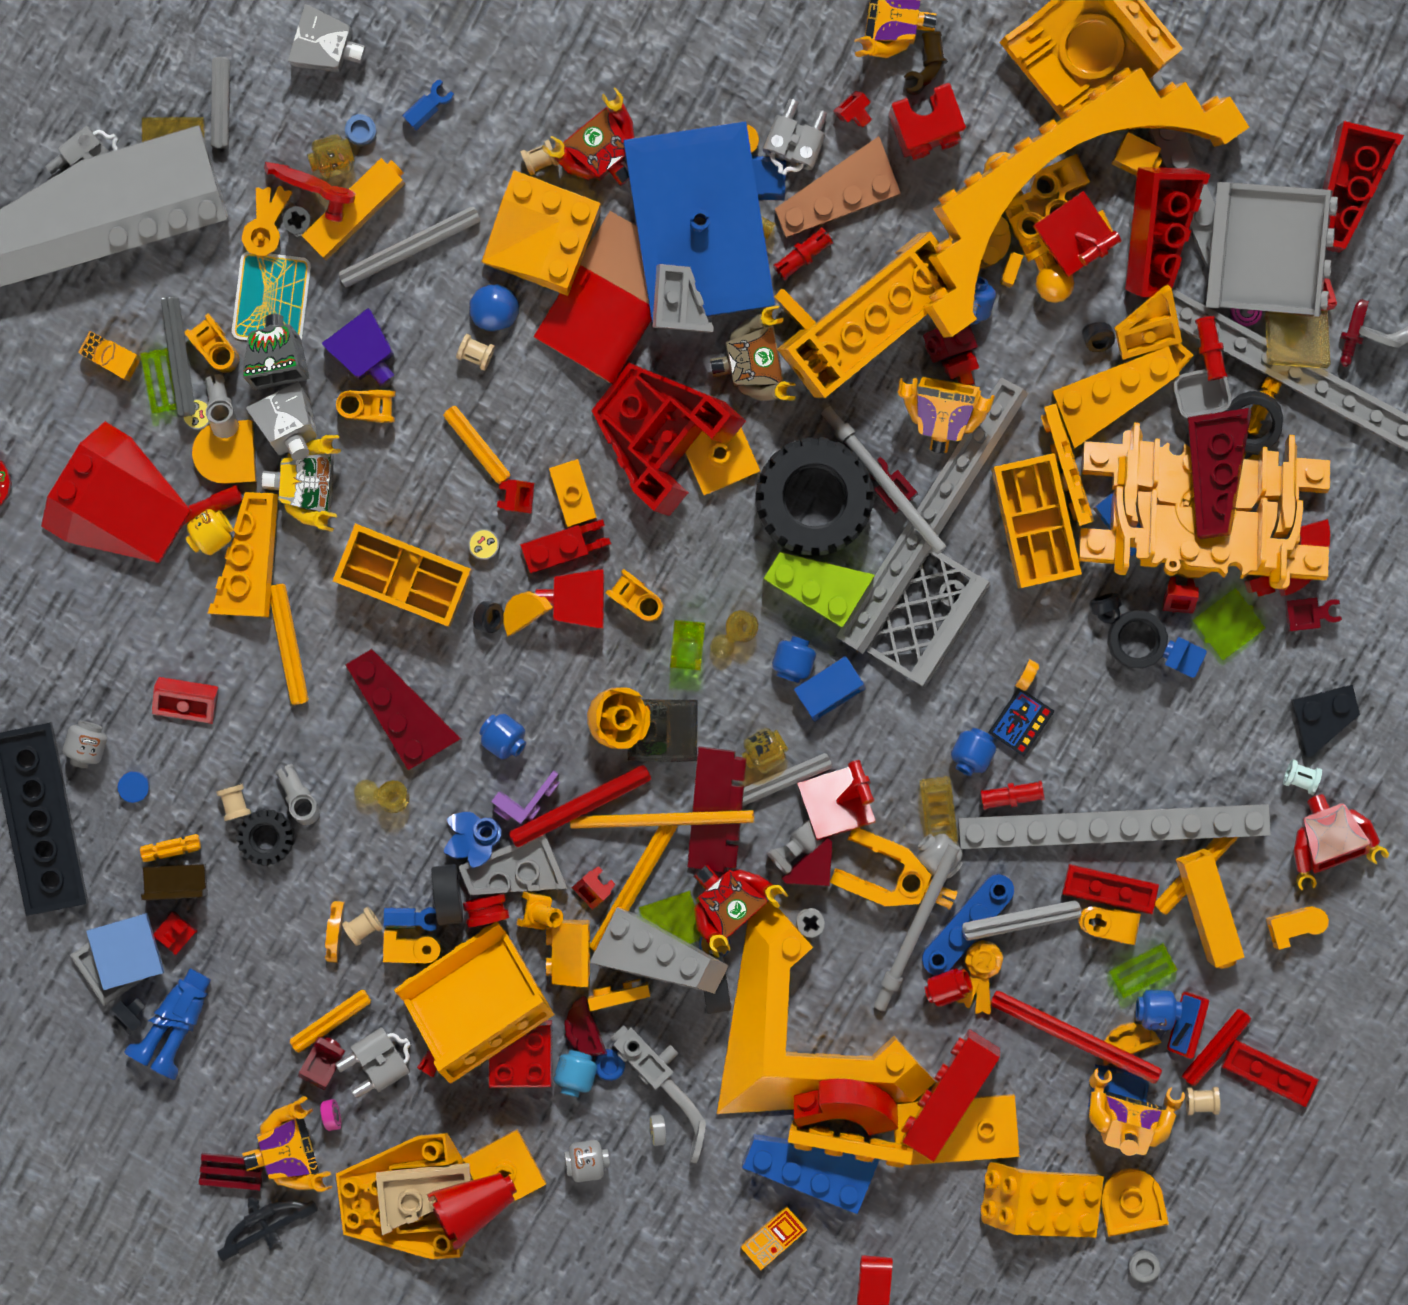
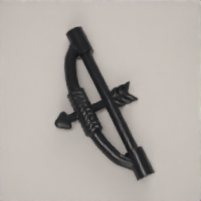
M249 1197L247 1206L248 1208L252 1207L254 1212L245 1216L228 1234L224 1247L217 1251L221 1261L224 1262L237 1255L239 1250L265 1237L264 1239L270 1250L275 1243L282 1244L275 1231L299 1218L302 1220L317 1212L318 1208L313 1200L308 1203L288 1200L274 1204L269 1203L259 1209L257 1206L259 1200ZM296 1208V1212L268 1226L265 1219L275 1215L276 1211ZM259 1222L262 1225L263 1229L236 1244L233 1242L245 1228H250Z

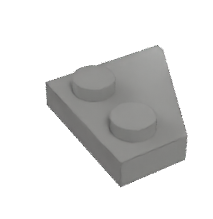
M665 264L657 265L652 327L712 333L714 327L706 316L703 308L704 301L700 292L695 287V278L691 268Z

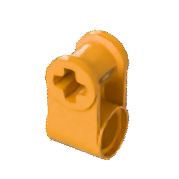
M209 313L205 315V320L192 330L187 329L184 331L195 348L202 353L209 364L222 373H229L236 369L239 364V355L226 338L224 331ZM222 350H228L230 352V360L224 365H218L216 362L217 354Z
M344 391L336 400V409L343 418L348 420L394 423L392 398L396 396V391ZM348 397L356 398L359 401L358 410L351 414L345 413L342 410V403ZM381 400H383L382 413H380Z
M623 568L620 579L611 590L607 589L605 594L647 622L658 620L664 612L662 600L646 588L645 584ZM628 583H630L629 586L626 588V590L623 592V594L620 595L621 592H622V591L625 589V587L628 585ZM647 599H653L658 604V610L652 616L644 615L641 610L642 603Z
M1092 906L1081 911L1078 923L1084 932L1092 936L1135 945L1141 914ZM1097 917L1101 919L1100 924H1095L1094 927L1089 924L1090 918L1094 919Z

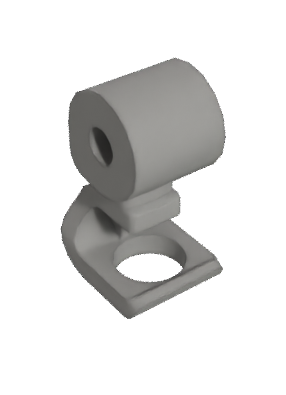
M807 820L790 835L791 841L782 848L771 849L766 853L784 875L792 870L791 861L800 855V853L808 855L825 840H816L810 820Z

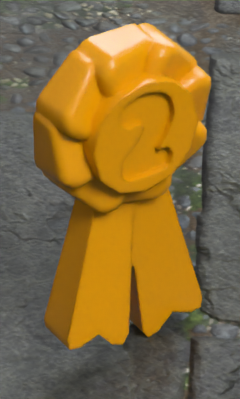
M280 185L277 187L271 203V188L267 187L263 190L256 187V219L247 223L242 233V243L252 255L266 257L278 248L280 233L275 226V222L293 194L290 190L284 191Z
M981 940L974 943L968 948L965 957L966 966L971 973L970 978L973 992L968 993L966 998L957 1002L964 1003L967 1008H970L974 995L977 993L976 1014L982 1011L989 1015L991 1013L989 978L999 973L1003 962L1002 952L993 942Z

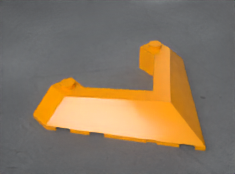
M770 901L748 919L716 1114L793 1110L794 1095L819 1090V1081L826 1079L843 1078L870 1083L888 1093L896 1103L914 1102L936 1081L895 1036L872 1056L786 1052L790 968L809 952L813 946L781 909L774 907Z

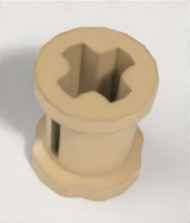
M549 139L544 141V146L550 151L553 150ZM542 146L530 151H520L530 176L535 175V171L550 165L555 167L559 165L554 157L542 150Z
M466 334L458 349L456 359L468 360L479 365L480 369L485 371L493 356L495 345L490 344L487 346L471 339V335Z
M243 784L216 791L217 796L221 797L226 813L224 821L251 814V810L247 809L243 798Z
M368 906L363 909L364 913L351 922L345 921L342 923L345 932L356 946L360 945L361 940L373 931L383 929L380 921Z
M1213 1087L1212 1090L1195 1091L1192 1088H1186L1187 1115H1193L1194 1112H1213L1214 1115H1219L1220 1094L1218 1087Z

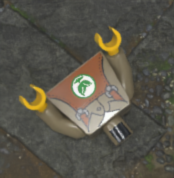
M777 305L766 307L762 313L746 319L730 334V341L726 342L728 356L710 359L713 377L731 374L733 387H738L742 394L759 401L779 399L793 401L796 399V396H788L786 393L789 386H796V384L783 381L774 326H769L780 324L784 320L783 318L775 320L772 317L773 310L779 308Z

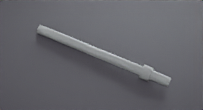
M831 406L824 409L821 415L835 430L834 435L841 444L845 443L852 452L854 451L860 457L859 460L866 466L869 473L936 554L941 553L947 546L856 438L855 430L849 423H844Z
M948 844L892 968L884 975L881 982L883 987L874 1004V1007L878 1010H886L894 991H898L903 981L902 973L960 850V847L955 844Z

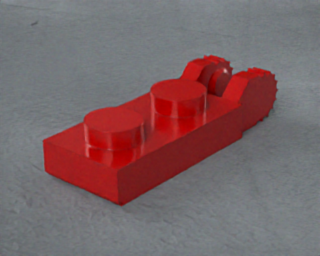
M603 519L581 527L576 525L520 544L530 574L588 555L590 551L610 545L609 538H601L586 545L582 535L589 531L599 530L605 526Z

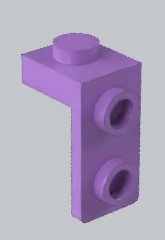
M553 770L525 809L499 791L491 801L496 805L493 810L507 821L511 817L520 824L525 818L531 821L541 809L537 802L543 794L550 797L560 782L555 779L559 773Z

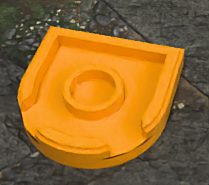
M239 420L237 432L229 438H219L214 435L210 425L199 432L193 443L192 457L195 467L202 476L210 481L221 484L257 482L253 420Z
M1128 1168L1114 1173L1105 1182L1102 1189L1101 1206L1108 1237L1169 1225L1162 1190L1150 1174L1140 1169Z

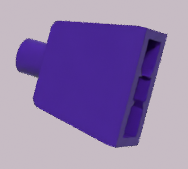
M369 308L322 342V345L359 380L371 374L381 387L395 376L385 363L394 355V352L375 315Z

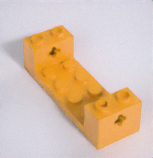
M931 232L918 233L895 252L898 257L811 328L799 330L777 348L814 398H826L925 317L928 313L923 306L931 301L929 296L942 287H945L946 290L948 289L928 258L936 252L934 247L939 244Z

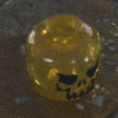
M763 728L744 740L743 745L746 751L741 755L747 759L746 764L750 770L756 767L759 772L767 773L786 760L785 752L789 749L777 729L772 731L769 728Z

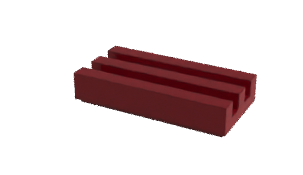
M212 1153L201 1154L198 1185L261 1190L263 1167L256 1168V1171L208 1166V1161L245 1164L243 1156ZM207 1173L255 1178V1182L207 1178Z

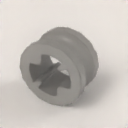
M949 580V585H954L955 589L963 590L965 588L960 581ZM945 582L939 589V595L944 594V590L947 591ZM940 598L944 605L951 607L949 598Z

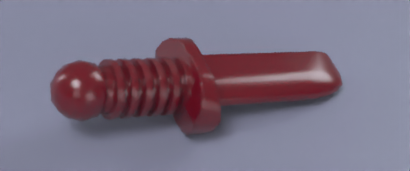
M1360 299L1356 303L1347 333H1341L1340 338L1346 340L1340 358L1342 366L1347 367L1351 365V358L1354 356L1357 343H1363L1364 338L1359 337V330L1363 325L1369 303L1367 300Z

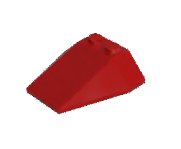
M105 421L79 443L47 496L41 527L68 543L160 563L192 510L134 439Z

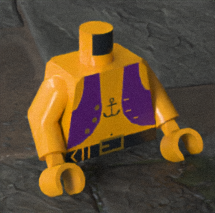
M870 0L865 36L854 40V42L862 44L863 50L855 52V56L870 55L889 58L907 50L910 44H914L916 30L935 31L937 14L919 11L920 0Z
M922 376L917 390V378H913L912 384L904 383L903 378L899 380L898 395L903 398L912 422L918 425V432L922 435L932 436L930 450L935 453H947L950 440L961 441L964 434L973 433L986 419L995 399L994 395L990 399L983 398L980 395V387Z
M1098 1068L1089 1078V1083L1094 1088V1092H1091L1089 1120L1101 1132L1104 1144L1118 1148L1123 1154L1128 1156L1134 1154L1146 1155L1149 1146L1156 1147L1169 1138L1176 1119L1174 1112L1182 1106L1185 1098L1184 1092H1182L1179 1100H1173L1170 1097L1172 1087L1169 1088L1164 1098L1166 1109L1162 1110V1106L1107 1091L1103 1093L1104 1088L1112 1079V1073L1108 1070L1103 1080H1101L1097 1074Z
M302 1096L294 1103L275 1109L260 1125V1133L256 1135L260 1148L242 1153L247 1171L265 1166L268 1178L274 1179L278 1185L296 1190L315 1189L317 1192H323L333 1187L325 1186L322 1181L323 1177L330 1176L331 1173L325 1171L315 1175L319 1170L304 1121V1117L313 1112V1109L309 1111L302 1109L301 1103L308 1099L306 1096Z

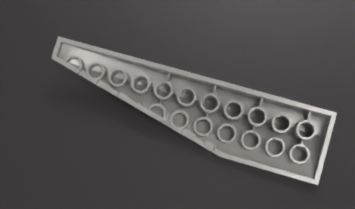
M200 125L81 160L37 188L22 195L12 203L0 209V287L227 220L228 210Z

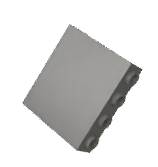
M1218 182L1206 307L1261 310L1320 316L1321 309L1327 310L1329 291H1323L1324 278L1330 279L1332 260H1326L1327 247H1333L1335 229L1329 228L1330 216H1336L1338 197H1332L1333 190Z

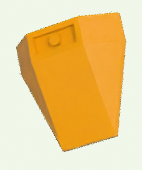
M448 1133L418 1135L336 1173L343 1235L429 1259L462 1257L465 1244L454 1250L452 1243L456 1239L448 1240L434 1211L419 1217V1220L410 1224L405 1223L393 1228L387 1234L382 1235L376 1172L463 1164V1158Z

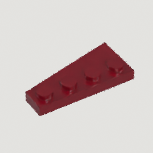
M1249 408L1188 417L1197 537L1199 539L1231 535L1252 412Z
M373 649L345 664L408 770L462 739Z

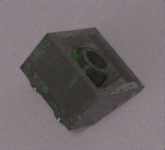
M642 699L644 705L648 706L650 710V726L646 736L628 749V760L657 762L697 761L698 700Z

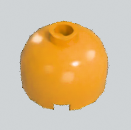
M610 688L599 693L591 701L587 712V724L591 735L598 743L612 749H629L646 736L650 726V710L648 706L644 705L639 692L630 688Z

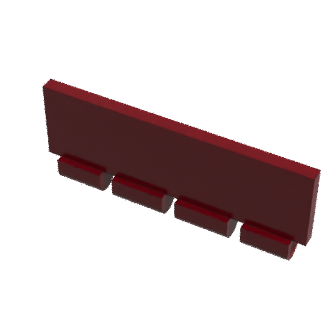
M699 746L692 812L742 811L744 785L733 784V780L745 781L747 759L735 757L736 751ZM741 823L691 825L687 867L702 869L705 865H708L713 871L724 872L725 867L736 868L739 846L727 844V840L739 841Z

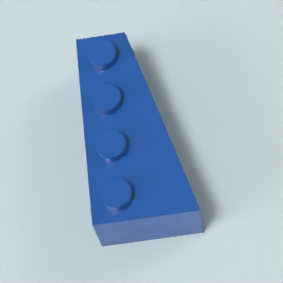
M753 1134L742 1161V1168L858 1214L880 1159L874 1158L873 1162H865L855 1159L854 1154L844 1152L843 1156H832L825 1154V1149L812 1147L811 1151L799 1150L794 1148V1143H789L788 1139Z

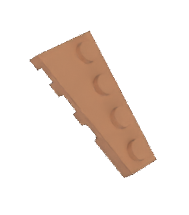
M878 136L775 208L785 239L901 195L880 137Z

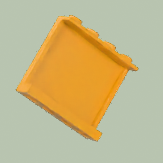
M498 922L484 927L478 934L466 942L457 945L454 950L439 960L433 961L427 968L415 976L406 979L400 986L394 989L395 993L404 1001L436 1060L433 1062L435 1067L450 1084L555 1015L510 936Z

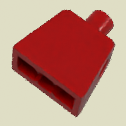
M604 569L555 576L554 589H536L535 594L539 597L544 596L552 605L553 620L604 629Z

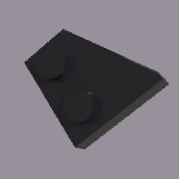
M1353 685L1291 699L1305 757L1313 756L1360 715Z

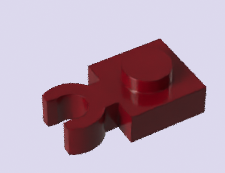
M881 457L877 459L882 469L909 502L918 495V492L900 471L896 470L890 475L887 462ZM869 473L870 480L877 482ZM880 485L874 489L894 514L900 510Z
M1318 597L1285 601L1288 631L1321 628L1320 619L1330 623L1341 621V616L1332 617L1328 612L1329 607L1340 604V600L1330 599L1325 601L1322 606H1318Z

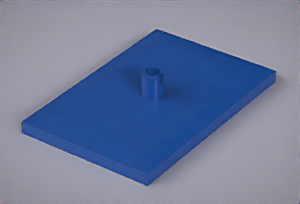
M746 121L623 140L652 325L656 267L659 264L691 268L695 278V287L700 292L704 301L703 308L707 317L775 306ZM702 217L705 220V224L699 226L694 222V219Z

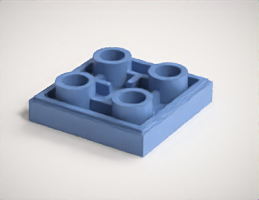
M148 913L86 931L103 990L164 973Z

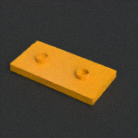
M1015 1095L975 1097L935 1161H931L913 1149L911 1165L1020 1157ZM919 1101L896 1103L898 1106V1129L894 1130L895 1143L906 1145L902 1142L905 1133L901 1129L910 1115L914 1118L921 1108L917 1105Z

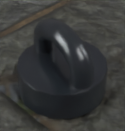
M1105 322L1090 323L1082 329L1086 347L1092 352L1106 351L1115 343V333L1112 327Z
M1117 593L1098 596L1089 603L1092 614L1097 615L1104 623L1112 624L1121 616L1119 607L1122 603ZM1112 611V616H1107L1105 614L1107 612Z
M481 602L474 612L473 626L483 632H497L504 620L502 607L494 602Z

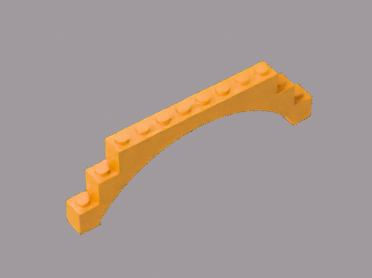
M1129 67L1112 77L1115 82L1107 88L1103 84L1088 94L1090 99L1081 105L1079 102H1076L1063 111L1064 118L1058 122L1052 119L1038 129L1041 134L1032 140L1028 136L1015 144L1013 147L1016 151L1008 157L1002 154L988 164L990 166L988 171L982 175L978 171L963 181L966 185L957 192L955 189H951L939 197L940 204L933 208L953 240L951 241L950 238H947L934 247L936 252L928 258L948 289L946 290L945 287H942L929 296L931 301L923 307L942 336L953 337L977 320L973 313L975 285L989 238L1001 215L1015 195L1032 176L1051 160L1079 143L1099 135L1137 128L1168 129L1185 132L1210 140L1214 147L1225 145L1249 128L1232 98L1228 96L1219 99L1218 96H1214L1200 105L1186 82L1175 85L1172 81L1156 92L1142 68L1130 71Z

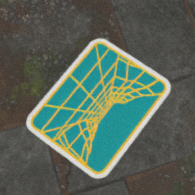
M248 251L243 253L240 259L232 334L235 338L248 340V334L251 331L265 328V317L267 315L280 314L284 318V324H290L302 340L311 264L306 258L278 254L260 257L252 255Z

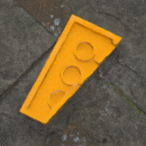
M1169 346L1053 391L1074 449L1180 375Z
M1058 404L1044 407L1046 414L1041 415V419L1046 433L1051 432L1055 442L1050 447L1052 454L1055 453L1056 461L1061 462L1064 473L1059 475L1064 491H1069L1072 503H1069V508L1073 520H1078L1080 526L1093 522L1094 518Z
M244 493L233 529L235 532L231 547L227 548L225 567L222 576L218 577L215 587L217 593L214 602L210 603L207 614L269 617L278 494Z
M795 1120L792 1121L788 1142L794 1143V1148L811 1151L812 1147L825 1149V1154L832 1156H843L844 1152L854 1154L855 1159L865 1162H873L874 1158L886 1160V1165L903 1168L904 1164L911 1165L913 1148L907 1145L876 1138L871 1139L870 1143L864 1142L865 1138L859 1134L846 1132L840 1133V1136H835L834 1132L828 1127L817 1125L816 1127L805 1129L802 1128L803 1126L798 1127Z

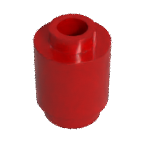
M955 968L928 978V985L925 986L927 999L931 1004L935 1003L937 1007L966 998L968 993L973 992L971 978L965 969L958 970Z

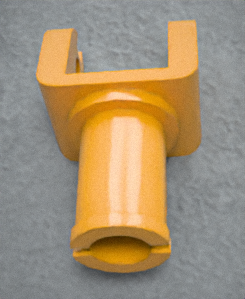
M523 891L522 898L527 899L523 919L517 918L516 925L545 930L547 926L551 928L560 926L563 921V913L560 909L551 907V897Z

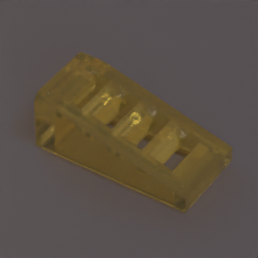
M943 776L919 780L926 836L932 834L934 837L938 834H946L953 842L958 841L950 777ZM945 791L942 793L928 794V792ZM947 801V805L929 807V803ZM948 814L949 816L948 818L932 820L930 818L932 815ZM950 825V830L932 832L933 827Z

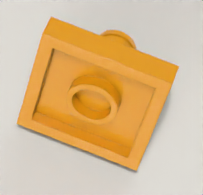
M742 427L727 445L712 440L702 431L685 452L704 496L760 472Z
M518 1129L463 1157L464 1163H469L470 1174L473 1180L501 1173L503 1177L509 1175L517 1190L513 1194L515 1201L546 1185V1181Z

